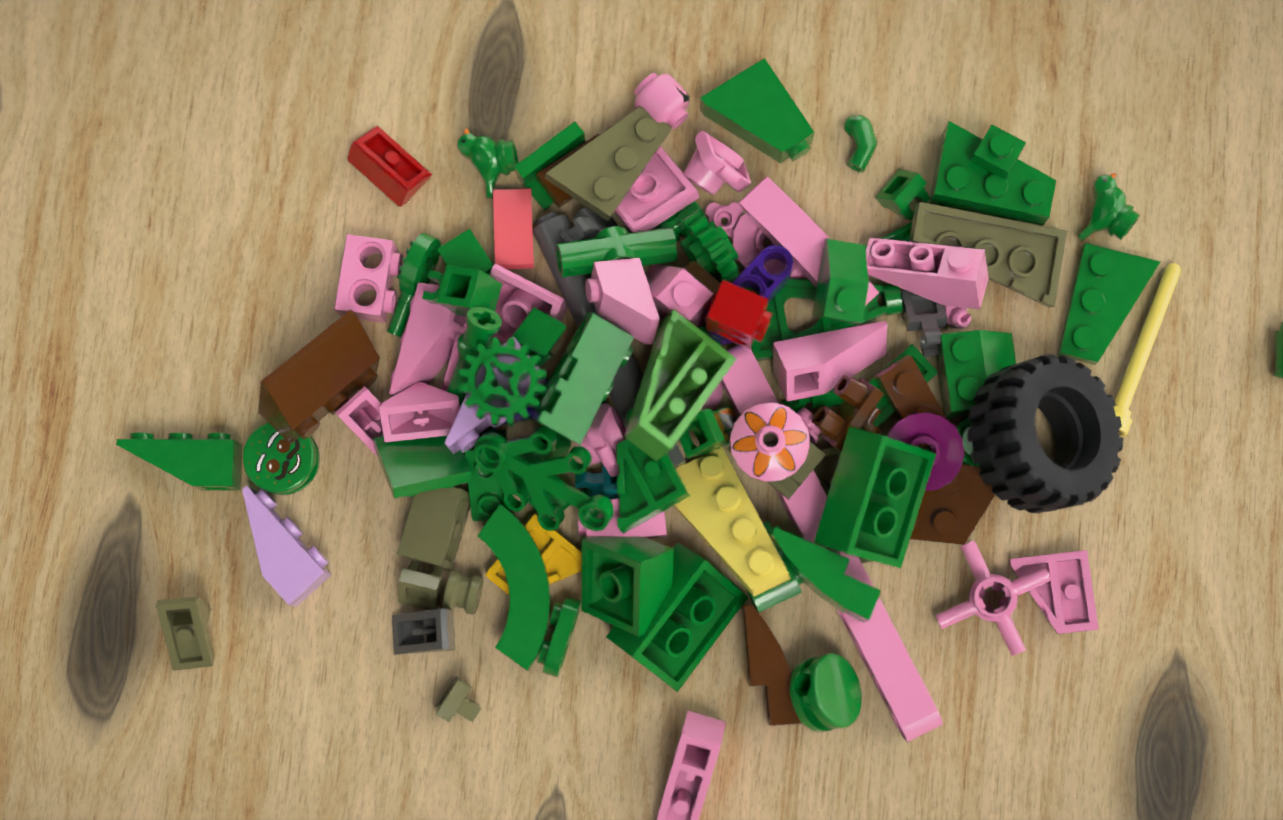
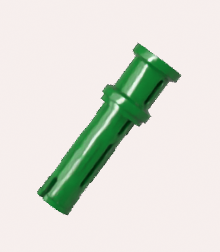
M474 307L467 312L465 319L467 328L457 342L460 355L447 392L458 396L460 408L467 394H461L459 386L468 383V380L462 378L459 375V371L461 369L470 370L471 368L465 357L468 354L477 358L480 355L477 348L479 343L484 345L487 350L492 348V337L500 330L502 324L500 316L493 310L485 307Z

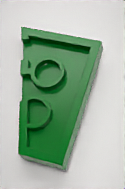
M1085 243L1082 246L1057 356L1062 355L1073 360L1093 365L1097 364L1161 261Z

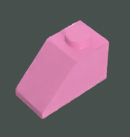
M640 258L594 262L591 279H586L585 290L588 302H594L597 316L630 334L640 342L653 344L659 316Z

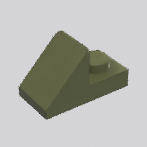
M197 596L158 600L156 608L173 671L212 666L215 656L207 628L211 611L210 605Z

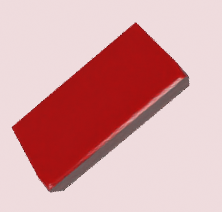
M378 125L352 142L347 156V160L399 207L406 204L432 176V173Z

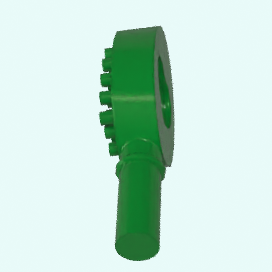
M426 233L420 234L415 241L410 242L411 247L406 250L407 256L402 259L404 264L399 268L401 274H398L397 279H399L401 295L398 297L397 306L387 329L388 333L398 337L402 336L409 318L410 303L413 296H415L417 284L430 283L431 279L428 278L430 270L435 271L440 254L437 248L441 246L439 238Z

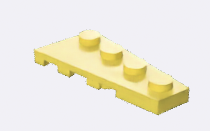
M723 447L676 468L690 497L674 505V509L683 519H686L698 532L699 537L708 546L710 545L727 568L753 596L790 580L789 573Z

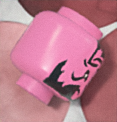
M653 73L646 77L634 91L636 96L634 101L635 110L641 106L656 122H665L672 127V130L679 127L689 116L686 109L690 103V96L669 74L658 76L656 73Z

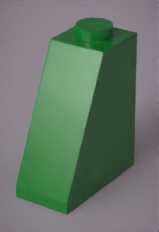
M765 58L700 97V111L705 117L779 163L788 158L795 161L811 149L810 145L813 141L814 130Z

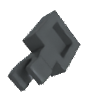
M583 207L573 216L574 220L572 222L575 226L569 230L562 231L560 235L565 242L596 238L597 234L605 228L618 225L613 217L607 221L588 207Z
M901 291L903 316L907 331L919 330L920 346L924 357L939 355L937 345L941 344L939 328L946 327L947 323L944 305L909 291Z

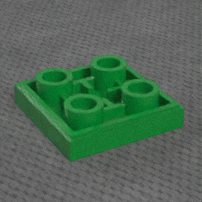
M384 436L374 438V449L394 498L412 497L418 493L440 488H452L458 484L471 482V470L464 454L459 450L453 455L445 444L447 436L384 442Z

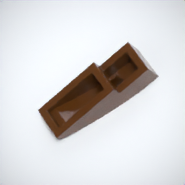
M746 605L743 607L749 687L765 686L769 726L803 724L796 715L790 696L792 672L782 648L754 606Z

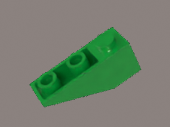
M137 432L130 433V439H116L117 446L202 491H241L243 445L232 440L231 434L208 433L207 439H192V434L169 433L168 439H154V434Z

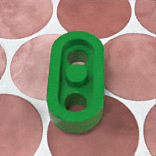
M566 597L563 604L556 602L549 625L556 626L551 642L544 640L537 663L544 665L542 673L555 677L559 676L580 612L581 601Z

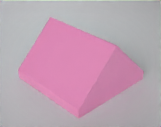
M497 264L492 267L490 276L502 284L495 312L502 320L500 330L493 335V338L497 337L499 341L506 343L514 335L533 307L562 322L568 311L564 298Z

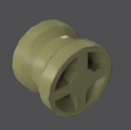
M452 570L445 589L443 608L449 610L455 607L463 608L467 614L475 615L481 598L483 576L474 575L470 578L463 576L460 571Z

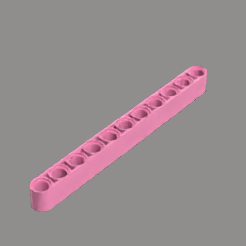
M737 345L727 350L737 360L723 377L721 384L738 418L744 411L757 404H779L751 349ZM814 470L789 500L776 491L800 538L850 559L844 574L874 587L859 557L814 542L827 500V495ZM880 598L877 600L870 620L864 623L837 609L904 740L908 743L943 725L941 716Z

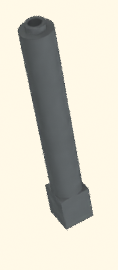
M551 212L536 221L538 226L533 229V234L577 327H579L587 312L597 315L594 302H588L585 290L586 279H591L592 273L564 278L559 275L555 247L557 243L565 242L560 233L571 229L572 225L567 215L558 216L557 212ZM633 353L623 368L619 367L613 379V388L609 393L624 427L625 416L634 407L636 401L634 397L639 391L643 378ZM675 443L668 454L675 468H678L685 464V459L677 443Z

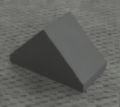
M445 608L392 615L394 655L455 650L454 614L452 610Z

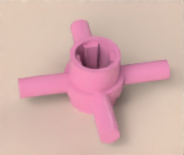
M975 540L961 546V550L976 581L970 589L969 600L935 615L941 629L977 615L985 621L996 622L1011 656L1025 651L1026 648L1010 615L1016 608L1018 595L1051 581L1047 569L1044 566L1010 581L1002 575L990 574ZM991 587L994 591L1002 590L1004 598L999 601L1000 608L993 610L991 606H985L982 598L985 596L984 590Z

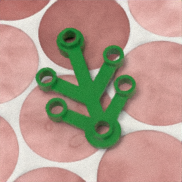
M546 426L538 427L531 436L506 440L499 434L486 433L476 441L474 459L480 468L495 473L504 493L503 500L507 508L516 512L522 511L531 498L539 514L538 523L543 529L555 531L565 519L564 511L558 505L551 503L547 492L579 509L578 516L581 524L591 531L605 529L613 518L614 509L609 498L604 495L589 497L552 476L567 472L574 474L584 473L592 462V455L585 447L575 446L565 456L535 462H528L517 456L533 451L539 454L550 452L557 442V436L551 428ZM539 437H543L548 444L541 442ZM573 456L580 458L583 464L578 463ZM512 472L522 477L526 487L516 484ZM513 495L518 496L521 501L516 500ZM547 514L552 515L555 520L550 519Z

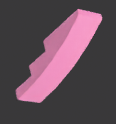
M765 177L738 204L774 245L782 246L790 252L795 265L817 289L824 242L826 238H830L769 177ZM870 281L865 306L879 293Z

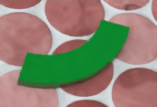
M500 504L477 535L488 545L500 561L509 586L510 606L508 620L495 648L529 671L542 647L548 628L551 598L546 566L533 538L522 523Z

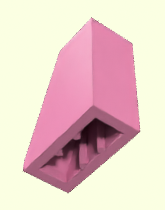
M653 264L646 271L645 276L661 321L674 309L696 327L705 322L706 313L713 304L712 292L684 268Z

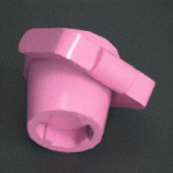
M705 131L697 134L695 138L697 149L683 173L690 182L712 196L718 192L725 182L738 192H741L751 184L742 157Z
M603 404L599 407L581 445L575 444L576 446L585 447L591 453L592 462L589 466L602 462L611 477L619 476L617 444L627 439L625 437L626 429L613 406L610 407L609 404Z

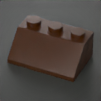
M351 309L260 381L258 413L290 445L299 437L303 440L310 437L320 426L319 421L328 413L335 415V412L349 401L348 397L358 389L361 390L364 386L369 388L378 377L377 370L380 357L356 314Z

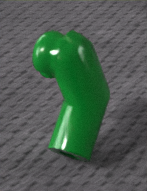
M851 115L844 123V130L849 136H853L856 147L847 165L856 172L864 173L877 147V139L871 121L863 115Z

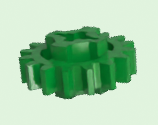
M693 210L679 219L678 226L684 238L680 245L690 262L695 261L720 283L723 280L733 283L740 276L738 272L739 267L734 262L739 256L721 226L717 227L713 221L709 223L705 216H701L699 211Z
M497 337L492 338V348L488 350L479 343L477 348L480 355L476 358L467 354L465 357L471 365L470 370L461 369L459 371V375L468 380V383L459 386V391L461 394H471L465 401V405L468 409L478 405L476 417L482 420L487 414H490L491 423L494 426L498 425L501 417H505L508 424L514 426V416L517 414L528 420L529 414L526 409L529 406L537 409L541 407L540 402L535 398L536 394L547 393V388L542 384H538L539 380L547 377L546 370L535 369L541 363L540 356L535 355L529 358L530 346L525 343L518 350L516 349L514 338L511 337L508 339L506 346H501ZM508 356L517 359V361L509 364L499 362L496 357ZM484 365L487 370L485 381L478 385L479 388H477V376ZM494 368L506 378L512 376L509 379V383L511 385L510 389L514 394L513 396H510L508 391L504 390L501 386L495 387L498 382L493 370ZM530 375L529 390L526 396L522 398L520 394L521 383ZM495 399L506 401L511 407L498 408L487 404V402L491 403Z

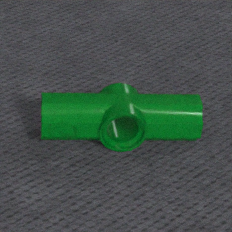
M620 226L608 227L600 231L596 238L557 243L555 254L558 272L562 278L591 274L594 262L640 258L642 266L673 262L677 259L676 237L673 229L670 228L628 233L625 228Z

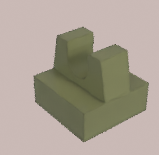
M412 560L407 569H402L398 580V603L426 610L437 609L441 596L442 567L434 566L432 574L429 575L419 572L420 562Z
M456 676L434 710L438 716L448 722L451 721L456 712L473 722L481 707L466 697L471 690V686Z

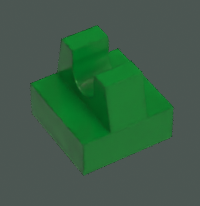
M898 170L875 196V199L883 208L892 210L903 219L912 220L914 211L911 210L909 204L913 199L917 202L927 203L930 196L925 189L927 182L918 172Z

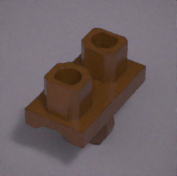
M843 375L834 387V393L845 400L837 413L824 405L819 408L812 418V423L822 432L820 436L842 451L849 426L880 434L882 430L875 426L873 422L881 412L875 406L884 393L863 378H860L858 381Z

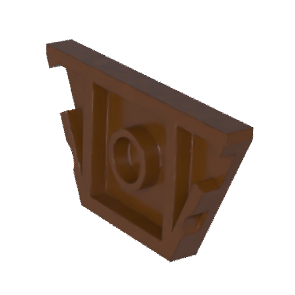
M962 465L961 470L950 483L938 490L924 492L910 539L966 544L995 497V494L991 491L993 486L991 484L986 485L980 477L981 469L979 466Z

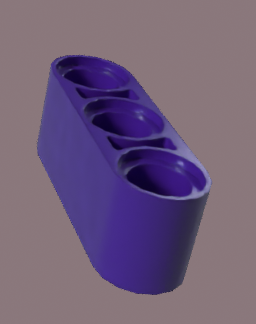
M769 246L751 262L732 284L741 288L751 287L756 289L760 296L769 299V303L791 278L792 255L782 246ZM779 259L785 264L786 269L781 274L774 275L767 272L764 265L769 260ZM708 310V312L706 313V316H705V328H706V317H707V315H708V313H709V310ZM707 331L708 335L717 343L725 345L732 342Z

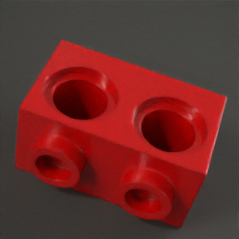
M723 280L706 317V330L750 349L754 339L762 342L770 324L772 313L766 311L769 299Z

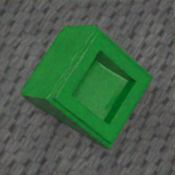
M533 307L511 338L514 337L521 346L525 343L530 346L529 353L533 356L539 355L543 362L561 338L567 326Z

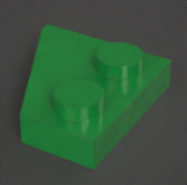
M628 439L617 444V464L619 465L617 494L619 495L620 518H617V526L624 534L690 497V494L668 452L658 461H655Z

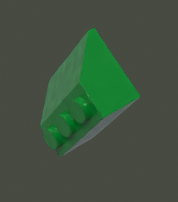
M849 426L814 542L849 555L901 568L936 453Z
M677 542L673 547V585L645 634L638 637L614 626L606 638L678 692L748 599V596L705 559Z

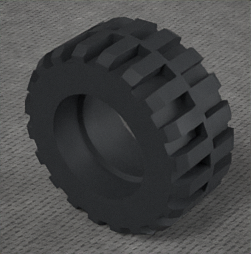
M1053 354L1042 355L1002 368L999 372L992 373L985 380L984 386L979 387L973 399L977 404L970 408L968 420L972 422V427L967 430L968 442H972L974 452L970 453L973 463H978L981 469L979 475L986 485L991 484L993 486L991 491L1002 501L1008 500L1007 504L1017 510H1026L1029 513H1043L1091 502L1100 496L1102 490L1107 489L1114 478L1111 473H1116L1119 468L1121 458L1118 457V452L1123 449V438L1119 437V428L1122 427L1120 416L1116 417L1113 408L1116 406L1112 395H1107L1104 391L1106 385L1097 376L1092 377L1090 375L1092 370L1080 362L1075 364L1076 361L1072 358L1062 355L1056 357ZM1037 407L1046 416L1053 430L1055 439L1053 462L1043 451L1037 437L1035 427Z

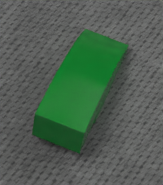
M774 527L769 537L781 558L801 581L838 610L863 623L870 620L882 590L845 575L844 573L850 559Z

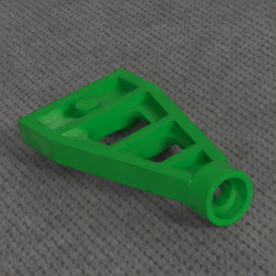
M789 279L788 283L768 303L766 311L772 313L771 321L762 342L754 339L751 346L752 353L757 361L773 359V342L861 326L882 316L901 314L903 308L899 287L892 284L873 285L879 293L865 306L862 323H847L820 318L814 326L801 332H793L787 326L784 310L785 302L791 298L815 301L817 289L809 280ZM743 288L757 295H760L759 292L754 288ZM878 295H882L883 307L877 302Z

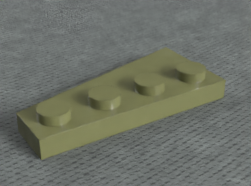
M923 202L915 204L909 242L985 250L989 280L1049 308L1055 307L1067 231Z

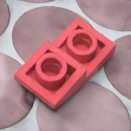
M531 189L493 190L495 264L505 269H534Z

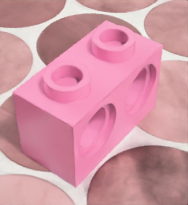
M347 235L334 308L340 317L351 309L359 320L386 323L388 313L394 312L396 290H392L394 276H398L401 273L399 268L402 266V253H398V248L393 240ZM370 255H383L382 262L378 267L374 269L365 268V261ZM369 290L376 292V299L371 305H359V297L362 293Z

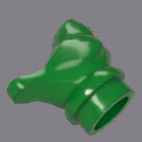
M468 128L465 129L464 134L458 139L457 148L459 152L470 160L483 177L486 184L487 199L493 198V190H495V184L501 174L510 175V172L515 171L514 166L519 163L515 142L513 140L505 142L504 139L495 142L487 136L477 137L471 134Z
M1116 173L1101 175L1094 181L1091 219L1088 226L1078 235L1081 241L1093 233L1107 230L1111 237L1115 235L1122 240L1139 219L1140 214L1133 210L1134 207L1132 205L1126 204V195L1123 190L1117 187Z

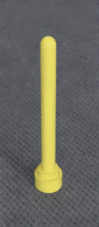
M1170 263L1165 268L1115 398L1116 406L1113 408L1116 417L1120 416L1122 427L1119 428V437H1126L1132 424L1130 419L1131 412L1128 409L1181 273V268L1176 263Z

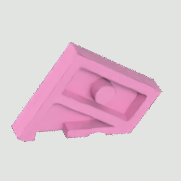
M1087 550L1010 559V565L1018 577H1022L1044 566L1047 569L1051 581L1028 592L1057 634L1099 630Z

